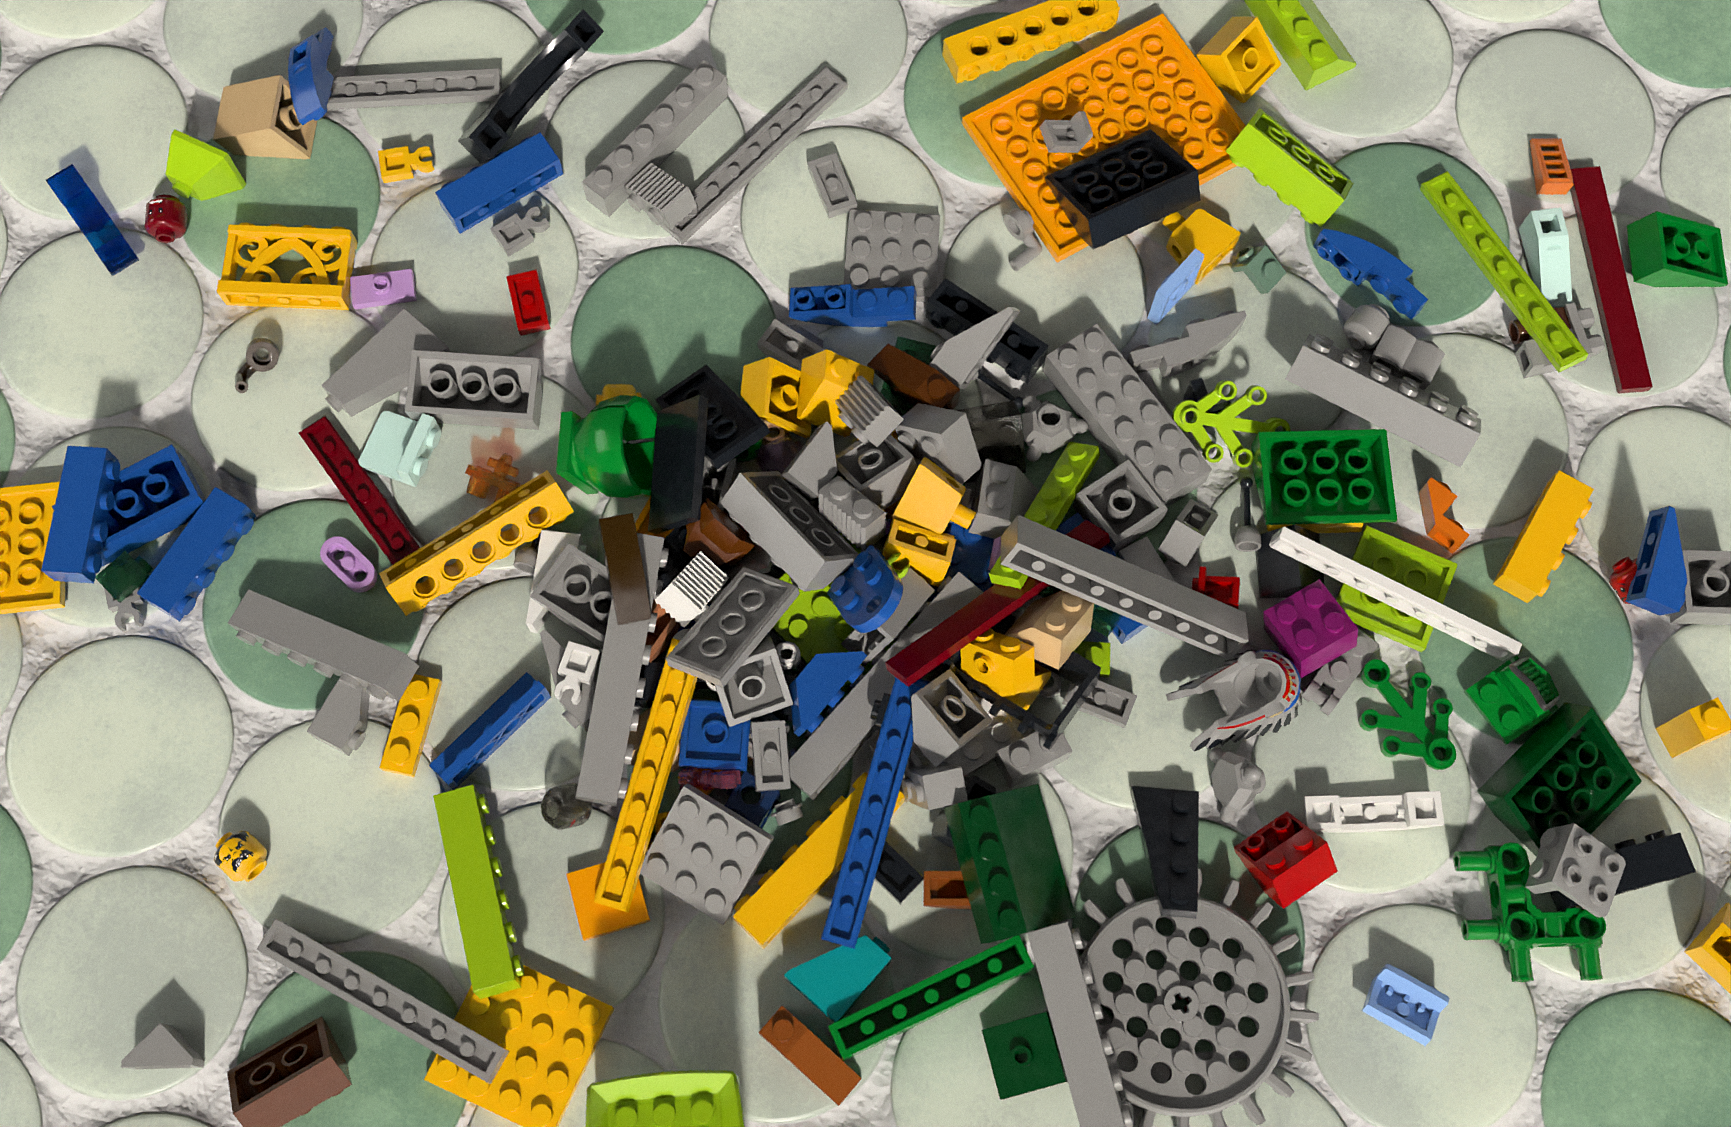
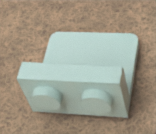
M383 411L373 428L358 463L365 470L416 487L427 469L429 458L440 441L442 431L432 416L422 413L419 421H415L389 411Z

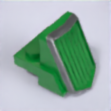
M1517 655L1464 691L1505 745L1558 709L1556 704L1560 700V695L1550 674L1531 658L1522 657L1519 659Z

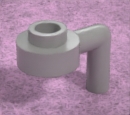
M1014 208L1004 216V223L1011 235L1017 240L1023 241L1027 246L1026 250L1009 262L1011 268L1014 271H1018L1042 252V246L1033 235L1034 221L1031 215L1026 210Z

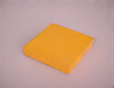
M605 862L566 874L584 941L651 921L640 879H638L629 912H625L594 902Z

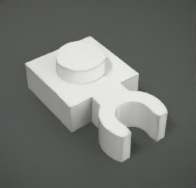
M568 641L557 671L560 676L565 677L555 687L554 694L557 699L560 700L565 690L572 689L574 691L571 699L572 703L577 705L582 698L580 684L583 682L591 685L602 655L600 650Z

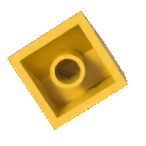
M1257 16L1232 17L1196 54L1212 81L1241 103H1246L1281 66Z
M828 349L802 359L797 418L816 426L827 421L832 425L833 433L843 437L849 436L853 429L848 427L838 417L842 411L835 404V400L840 399V395H843L844 390H848L849 386L853 385V381H857V376L864 377L873 385L874 369Z
M771 357L744 365L740 395L756 415L804 438L810 437L811 423L797 418L801 371Z

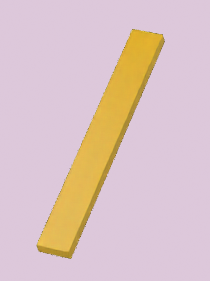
M672 638L667 656L681 640ZM665 660L594 899L595 903L629 912L698 679L693 675L668 666L667 660Z

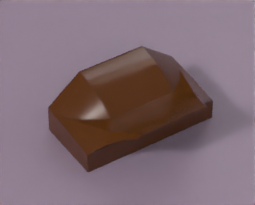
M707 498L701 505L700 521L686 525L687 535L683 551L692 559L701 551L718 568H722L724 566H735L756 543L749 538V533Z

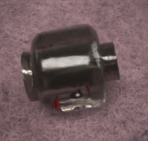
M573 782L552 787L545 793L541 803V814L551 827L557 830H564L583 825L589 820L592 812V802L575 799L578 783Z

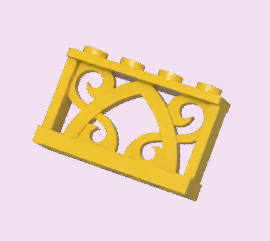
M247 222L240 223L239 225H228V239L221 280H218L217 293L226 305L349 310L351 300L349 297L350 277H352L355 250L358 243L351 230L341 226H334L331 229L316 228L311 225H302L300 227H286L282 224L257 226ZM243 245H259L258 249L253 251L247 248L251 257L254 258L252 262L240 256V250ZM324 248L342 250L341 256L337 261L327 265L322 263L329 261L334 256L333 251L328 254L323 253ZM294 250L304 257L312 267L299 271L293 276L290 283H282L278 274L268 265L282 254ZM238 264L247 268L240 281H236ZM339 270L337 285H331L328 272ZM262 272L271 276V281L261 282V280L264 279L265 276L260 273ZM308 277V279L311 280L312 283L301 284V281L304 278Z

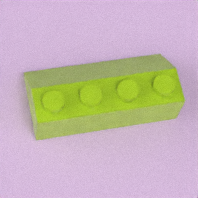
M1244 0L1252 14L1258 17L1264 31L1305 90H1309L1356 67L1357 63L1313 0Z
M1260 108L1226 150L1230 155V160L1235 165L1241 168L1246 167L1253 173V178L1259 184L1271 187L1277 192L1276 195L1279 200L1289 206L1292 204L1301 211L1300 215L1305 221L1310 224L1316 223L1319 227H1322L1345 201L1353 185L1352 181Z

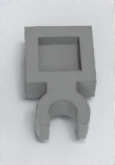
M538 206L529 209L526 217L520 219L516 213L490 228L492 235L508 257L533 243L532 233H542L550 227L546 218L540 222L534 221L535 218L541 215Z
M136 570L103 578L108 609L112 612L118 611L115 615V625L121 631H127L125 622L129 617L133 616L136 625L139 627L144 626V617L136 609L137 605L145 604V600L137 594L142 587L140 574Z

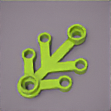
M1219 381L1214 390L1197 402L1184 400L1176 405L1173 410L1172 419L1182 431L1192 433L1202 449L1203 458L1212 463L1219 462L1223 458L1224 451L1220 445L1211 441L1203 425L1212 426L1216 429L1231 452L1233 463L1242 468L1252 464L1253 453L1241 445L1232 430L1258 434V432H1275L1278 426H1282L1283 431H1291L1289 423L1279 417H1271L1265 422L1236 417L1251 405H1261L1265 402L1267 392L1258 385L1249 386L1244 395L1217 414L1207 413L1206 411L1221 399L1231 400L1236 396L1237 387L1231 381ZM1228 384L1230 392L1224 396L1222 388ZM1258 389L1260 396L1257 400L1253 401L1252 393ZM1192 411L1194 414L1193 419L1190 422H1186V413ZM1216 447L1217 454L1210 458L1208 455L1209 450ZM1242 452H1245L1247 455L1246 460L1240 463L1238 457Z

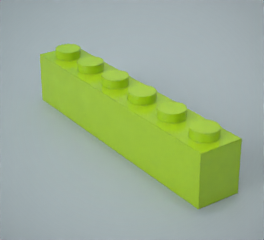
M473 784L433 795L473 992L480 999L521 988L519 976L524 975V967L520 955H515L512 943L517 942V935L513 922H507L505 910L510 909V902L506 889H500L498 880L499 877L503 876V870L499 857H494L491 846L496 845V838L492 825L487 826L485 814L490 813L485 794H479Z

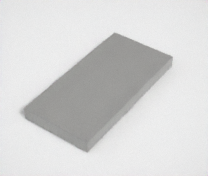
M743 567L666 657L668 666L723 688L799 596L798 586Z

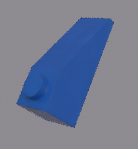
M1671 506L1649 512L1636 560V575L1630 584L1626 598L1627 603L1659 616L1680 612V608L1686 599L1685 589L1688 581L1675 508Z

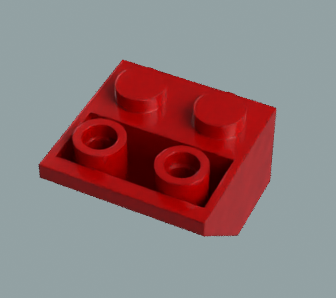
M1288 811L1233 847L1263 892L1283 909L1338 872L1328 843Z

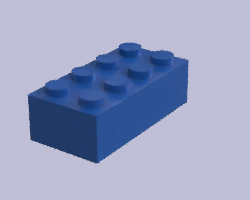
M173 445L120 471L119 478L115 480L113 487L114 505L108 512L106 522L108 535L106 540L102 542L100 551L102 558L101 567L189 522L206 500L186 459Z

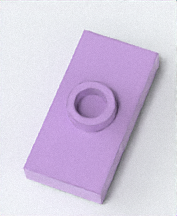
M412 269L350 277L354 309L417 301L414 272Z

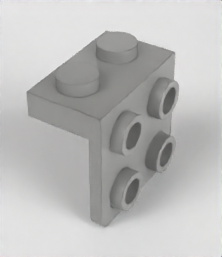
M1575 823L1547 829L1541 837V846L1537 857L1529 868L1530 875L1525 887L1534 894L1558 890L1598 918L1607 916L1626 865L1624 858Z

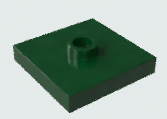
M1049 1011L982 1030L1000 1100L1068 1082Z

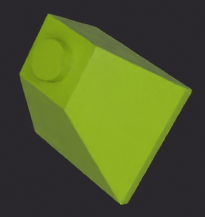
M174 129L171 134L165 175L172 183V189L178 195L184 198L191 196L204 201L244 189L246 182L227 152Z

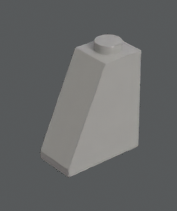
M911 568L901 578L903 583L902 598L891 617L871 632L860 633L853 629L841 643L849 652L863 651L868 655L862 662L864 666L899 634L935 591L923 577Z

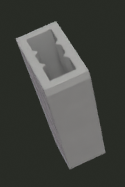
M404 308L322 384V387L328 394L325 400L337 412L343 409L352 417L408 387L412 350L451 351L444 342Z

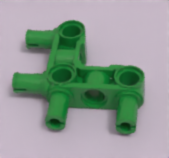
M1510 842L1503 845H1489L1484 848V851L1454 852L1453 864L1455 871H1485L1487 873L1492 919L1463 920L1461 924L1463 939L1494 940L1495 943L1502 945L1504 951H1508L1512 982L1534 981L1530 950L1535 947H1573L1574 950H1577L1580 980L1594 981L1603 979L1598 948L1602 947V937L1606 932L1604 918H1598L1586 909L1567 908L1559 912H1541L1540 909H1536V905L1532 904L1531 891L1525 887L1530 875V863L1523 846ZM1502 853H1506L1512 858V868L1507 867L1503 863ZM1581 919L1589 926L1588 935L1580 930L1579 922ZM1512 921L1517 922L1521 926L1522 934L1520 937H1517L1511 931Z

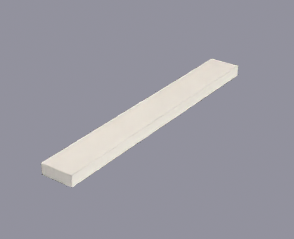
M1286 527L1281 528L1272 536L1269 543L1271 548L1501 661L1519 654L1522 643Z

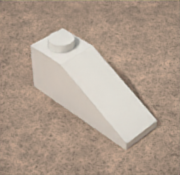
M541 530L531 594L568 543L588 555V546L584 545L580 534ZM530 597L526 625L530 632L538 633L551 615V612Z

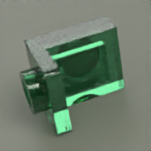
M124 551L96 575L95 578L115 600L121 603L148 579L149 573L153 568L140 555L134 559L128 552Z

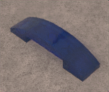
M73 164L46 179L53 192L67 209L112 276L139 261L127 240Z

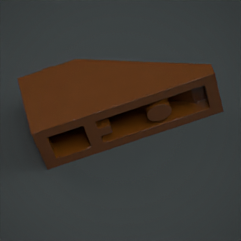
M889 343L867 364V367L874 369V373L913 406L921 403L953 410L958 405L960 389L933 367Z

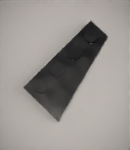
M1131 786L1130 794L1132 802L1135 804L1136 818L1139 829L1142 832L1146 858L1149 860L1152 872L1151 878L1161 916L1196 919L1198 913L1199 791Z

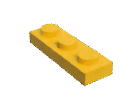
M414 674L399 700L379 768L381 770L415 777L442 682L440 679Z

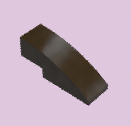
M633 513L601 518L598 525L617 625L650 620V605Z

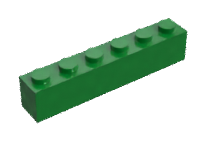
M1017 935L829 1025L828 1029L842 1060L845 1061L1031 971L1034 965L1020 936Z

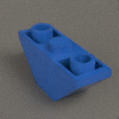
M863 651L816 654L789 685V692L793 705H791L793 731L798 737L806 730L812 733L824 719L820 714L827 705L833 708L842 698L845 692L841 690V687L847 680L853 683L865 669L861 663L868 655Z

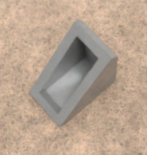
M160 1023L122 1059L121 1068L133 1070L203 1068L205 1060L172 1025Z

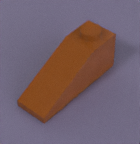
M783 1006L776 1011L758 1032L764 1040L838 1106L862 1079Z

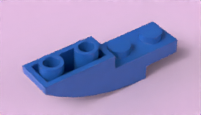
M326 27L290 49L288 60L289 87L298 121L302 125L312 119L314 121L319 120L328 110L327 104L332 93L331 88L334 76L327 70V61L332 51L331 45L334 35Z
M1325 228L1320 232L1313 247L1317 250L1320 257L1330 261L1346 280L1352 281L1357 287L1367 280L1377 293L1383 294L1393 303L1394 308L1399 313L1406 315L1410 320L1420 313L1428 298L1408 281L1413 273L1411 268L1386 250L1359 237Z
M851 284L795 287L790 289L789 317L799 321L832 326L888 327V321L916 320L917 291L915 286L856 290L853 289Z

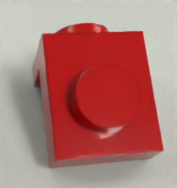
M1200 566L1199 578L1193 577L1192 590L1239 609L1240 577L1207 576V567Z

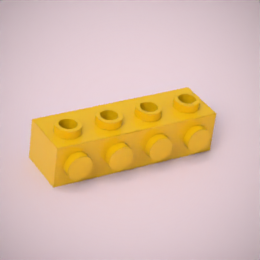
M1558 470L1545 485L1498 572L1493 585L1526 603L1530 602L1535 596L1542 597L1551 583V580L1547 578L1551 569L1555 571L1565 557V554L1561 552L1565 543L1569 545L1579 530L1575 526L1579 518L1583 519L1592 506L1593 502L1589 501V498L1594 489Z

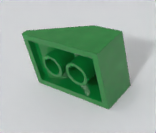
M1658 211L1627 225L1628 246L1632 265L1631 272L1634 282L1652 287H1724L1728 285L1720 228Z

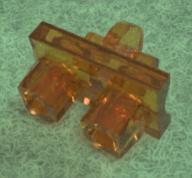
M506 453L499 460L489 457L487 466L494 468V472L481 466L475 467L468 464L465 474L471 477L466 492L486 499L490 486L493 485L499 488L494 500L496 502L522 486L523 484L506 478L507 475L516 478L520 470L512 466L513 457Z

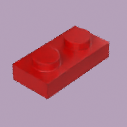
M537 270L506 276L520 336L551 329Z

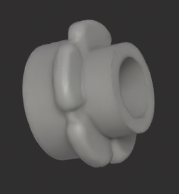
M794 798L774 805L776 812L771 814V817L775 816L779 826L803 817L800 808L803 805L802 803L795 804Z

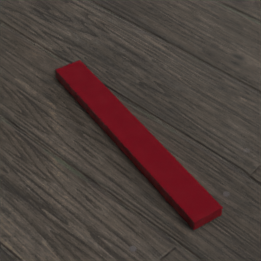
M1600 166L1571 168L1573 178L1571 194L1617 392L1620 394L1649 391L1653 386Z
M1085 520L1066 534V536L1099 550L1110 543L1109 534L1088 520ZM1030 576L1021 589L995 584L886 661L887 671L909 687L1050 585Z

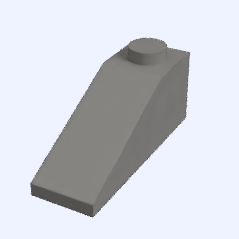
M1008 307L950 338L944 344L942 342L939 343L930 356L933 360L929 366L939 371L959 389H966L1020 311L1015 307Z
M544 629L540 632V636L556 687L559 682L565 679V677L560 676L557 672L565 649ZM594 678L591 685L581 682L582 698L577 705L571 701L574 694L572 689L565 690L562 698L559 700L565 710L562 716L575 729L580 725L586 732H588L597 683Z
M338 680L307 732L315 739L350 756L353 750H357L362 745L366 736L364 731L367 728L370 694L366 692L367 688L359 685L358 689H354Z

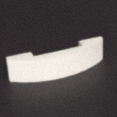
M1440 791L1406 792L1403 795L1339 797V795L1305 796L1303 798L1306 826L1314 832H1379L1444 825Z

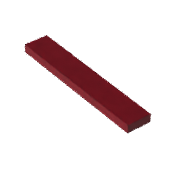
M323 416L299 432L301 438L392 565L420 549L417 542L363 467L359 465L356 457L326 416Z

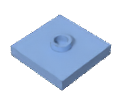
M1195 248L1183 263L1165 278L1160 288L1156 291L1147 319L1155 325L1158 324L1194 285L1204 260L1203 253Z

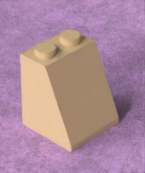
M281 75L223 87L213 140L233 155L306 160L311 158L317 121L312 119L304 125L298 121L291 98L289 81Z

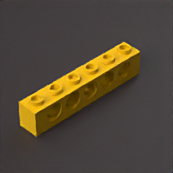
M1048 0L945 38L942 56L956 84L963 81H973L987 72L1000 71L1014 62L1029 60L1041 52L1053 51L1068 42H1077L1084 39L1087 35L1111 29L1117 23L1120 7L1116 0Z
M546 470L382 571L379 575L385 588L405 616L412 612L422 610L429 601L439 595L451 592L458 583L468 577L480 574L487 565L495 560L507 557L513 549L524 542L533 541L539 536L541 530L562 523L574 510L556 481ZM540 506L536 513L529 514L532 508ZM513 524L509 530L501 531L505 525ZM485 541L481 547L473 548L477 542ZM457 559L454 564L445 566L448 560ZM429 576L425 582L416 583L419 578Z

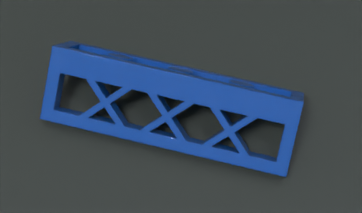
M526 672L429 766L455 790L551 698L546 687Z

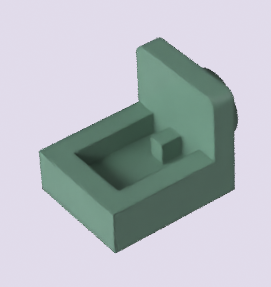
M1266 245L1245 247L1237 254V260L1230 267L1233 272L1244 271L1260 294L1269 293L1287 273Z

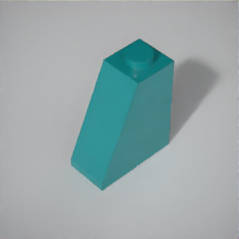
M864 935L858 938L855 949L842 945L788 970L784 977L835 1023L848 1013L890 964L892 959L888 955L890 948L878 937L875 936L871 940Z

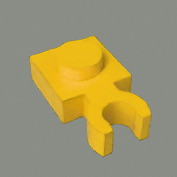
M408 146L378 151L381 178L384 183L414 178V170H419L423 173L434 171L432 161L422 162L424 158L432 157L430 147H420L414 153L410 152Z

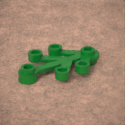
M1378 659L1369 661L1361 670L1363 683L1368 687L1376 688L1400 717L1379 714L1373 709H1368L1359 716L1358 722L1360 727L1365 731L1383 728L1414 733L1421 742H1404L1396 736H1388L1380 743V750L1386 757H1395L1398 754L1421 757L1429 767L1435 770H1444L1453 765L1456 760V749L1453 743L1448 740L1449 715L1453 711L1452 703L1446 698H1439L1431 704L1430 713L1435 718L1434 733L1432 734L1425 725L1427 690L1431 686L1430 677L1424 672H1417L1409 679L1408 685L1413 692L1411 708L1388 681L1390 677L1388 665ZM1369 671H1375L1378 674V680H1372L1368 675ZM1415 678H1420L1424 681V688H1420L1415 684ZM1437 704L1445 706L1446 714L1438 712ZM1366 715H1370L1374 718V725H1369L1366 723ZM1388 741L1396 745L1395 752L1388 750L1386 746ZM1434 749L1441 750L1443 753L1442 759H1437L1434 756Z

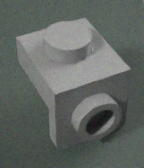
M1078 111L1071 120H1045L1039 126L1049 153H1078L1093 137L1085 111Z

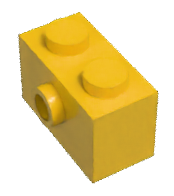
M990 628L960 649L961 671L979 682L1012 695L1017 694L1035 682L1034 646L1024 643L1018 638L1008 637Z

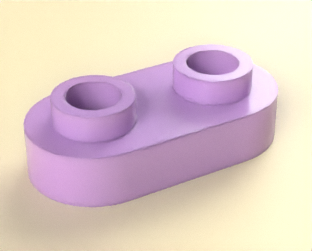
M332 537L323 543L320 550L322 561L349 589L361 593L370 590L377 581L375 567L346 538ZM337 553H345L342 559L335 560ZM366 573L364 580L356 581L359 574Z

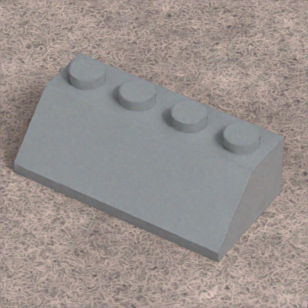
M412 350L405 412L412 420L419 421L423 413L434 417L437 423L539 430L542 405L539 358Z
M779 471L740 473L720 502L728 511L729 517L741 524L749 533V538L757 545H760L770 555V560L791 577L792 584L798 586V589L804 592L825 588L837 577L845 573L858 555L854 548L781 476Z

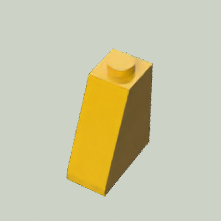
M1717 697L1685 711L1655 729L1671 758H1674L1730 734L1731 719Z

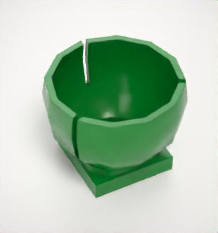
M619 395L601 401L585 418H581L573 411L561 412L556 473L587 495L597 494L600 491L607 497L640 499L651 496L655 441L632 444L628 442L655 438L657 413L647 399L627 395Z

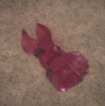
M692 767L683 768L678 773L680 776L678 780L680 784L679 790H682L683 786L687 783L700 791L701 789L736 788L737 784H741L740 770L712 773L711 770H703L701 772L699 768Z

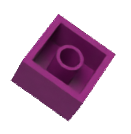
M1320 579L1263 611L1264 630L1281 653L1294 663L1300 678L1357 646V626Z

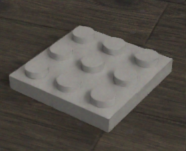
M849 209L843 285L851 284L854 290L915 286L917 291L916 302H927L936 290L940 215Z
M687 783L680 791L649 848L640 873L724 925L731 916L734 906L741 898L774 836Z

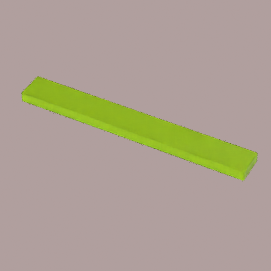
M1446 171L1422 183L1421 192L1529 335L1536 341L1557 372L1560 373L1586 360L1588 356L1587 351L1451 174Z

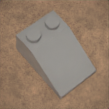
M568 543L530 597L588 641L603 650L612 601L606 566Z

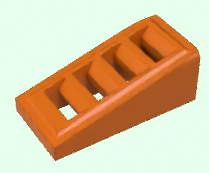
M1532 138L1530 140L1536 195H1566L1573 186V178L1562 139ZM1541 148H1554V151H1542ZM1544 157H1555V159H1544ZM1546 166H1556V168H1547Z

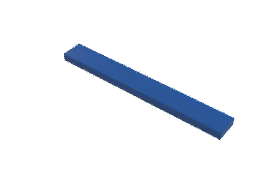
M895 678L821 937L822 940L853 949L856 947L914 741L911 696L929 684V681L919 679L908 687L898 678Z

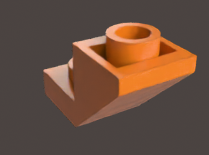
M1431 477L1418 492L1426 535L1453 554L1470 534L1464 531L1459 522L1448 519L1443 515L1458 496L1451 491L1447 484L1436 481Z

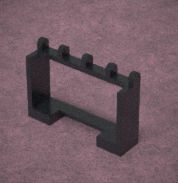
M1009 614L992 626L991 629L1004 635L1015 623L1016 617ZM960 650L943 662V668L936 678L951 669L971 694L975 693L993 704L989 714L995 717L1000 710L1005 711L1021 721L1017 729L1020 733L1024 734L1031 727L1046 736L1043 747L1050 750L1097 685L1101 667L1074 651L1059 670L1035 660L1079 687L1053 725L1046 723L1005 697H1001L987 686L957 669L956 666L961 660Z

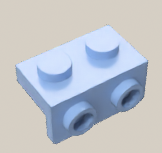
M1386 964L1373 978L1362 1011L1426 1046L1432 1040L1439 1014L1448 1005L1450 998L1439 992L1436 988L1408 975L1403 970Z

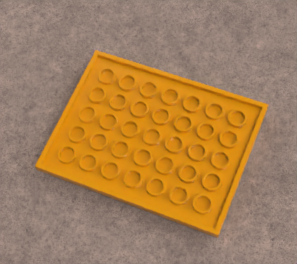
M1163 13L962 117V125L1020 210H1026L1033 218V229L1057 263L1089 245L1077 234L1047 185L1045 176L1151 129L1198 170L1200 186L1237 166L1230 160V155L1226 150L1245 127L1238 114ZM1078 111H1085L1093 137L1078 153H1049L1039 126L1045 120H1071Z

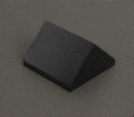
M1296 524L1286 526V528L1320 544V535ZM1281 528L1260 534L1261 548L1256 550L1260 598H1288L1319 579L1324 584V574L1269 546L1272 536Z

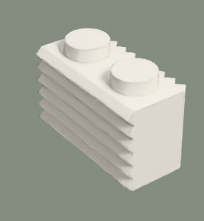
M700 551L655 599V602L660 604L666 613H670L671 618H675V621L679 622L681 627H686L692 620L697 622L709 608L707 603L710 602L712 604L724 590L722 586L729 577Z

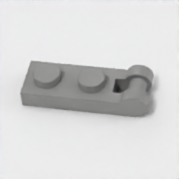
M1358 629L1357 646L1323 665L1302 693V698L1308 702L1312 700L1321 707L1320 711L1329 716L1380 644ZM1321 685L1332 691L1330 696L1319 690Z

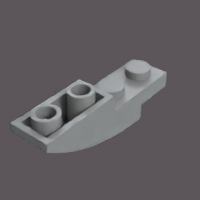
M1245 310L1236 313L1226 311L1219 314L1216 318L1204 320L1203 318L1195 319L1185 326L1180 339L1179 337H1172L1159 345L1151 347L1149 345L1138 346L1129 353L1127 362L1137 374L1159 368L1163 379L1192 369L1214 356L1234 338L1247 316Z

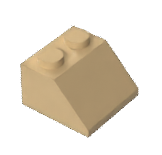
M1063 590L1033 601L1004 635L1018 638L1020 641L1034 646L1035 660L1059 670L1071 653L1076 650L1091 632L1094 603Z

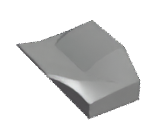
M776 319L773 320L757 342L758 348L767 357L776 359L801 371L802 359L826 350L823 348L824 341L797 324L786 326Z

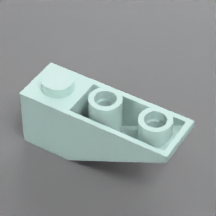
M1561 207L1531 211L1519 227V232L1532 280L1553 308L1564 307L1565 304L1572 303L1569 235Z

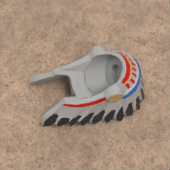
M1260 648L1258 650H1246L1245 653H1237L1233 659L1225 660L1222 666L1200 675L1198 679L1179 686L1177 691L1166 694L1168 701L1202 694L1210 690H1214L1215 695L1218 697L1219 704L1226 716L1214 721L1212 726L1191 742L1190 747L1194 752L1205 746L1209 749L1219 744L1223 746L1229 740L1236 743L1241 739H1248L1255 734L1264 736L1268 731L1278 733L1281 726L1289 725L1291 719L1298 716V707L1302 705L1301 679L1294 663L1281 653Z

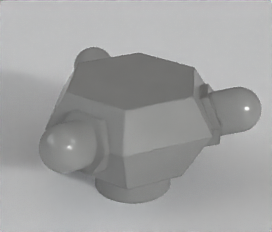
M1030 394L1026 395L1022 400L1025 407V413L1022 414L1024 442L1029 446L1026 458L1031 462L1039 460L1042 453L1045 454L1047 452L1051 454L1073 441L1077 433H1085L1088 429V424L1085 420L1076 419V417L1072 416V412L1047 400L1042 402Z
M1213 748L1209 752V757L1215 764L1214 770L1211 773L1214 796L1223 805L1220 811L1221 820L1231 822L1234 820L1237 812H1240L1253 801L1256 794L1264 790L1266 783L1265 774L1260 767L1231 751L1224 752L1220 748Z

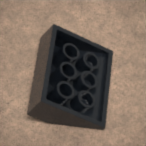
M1151 129L1045 176L1047 185L1077 234L1093 250L1201 201L1198 170Z

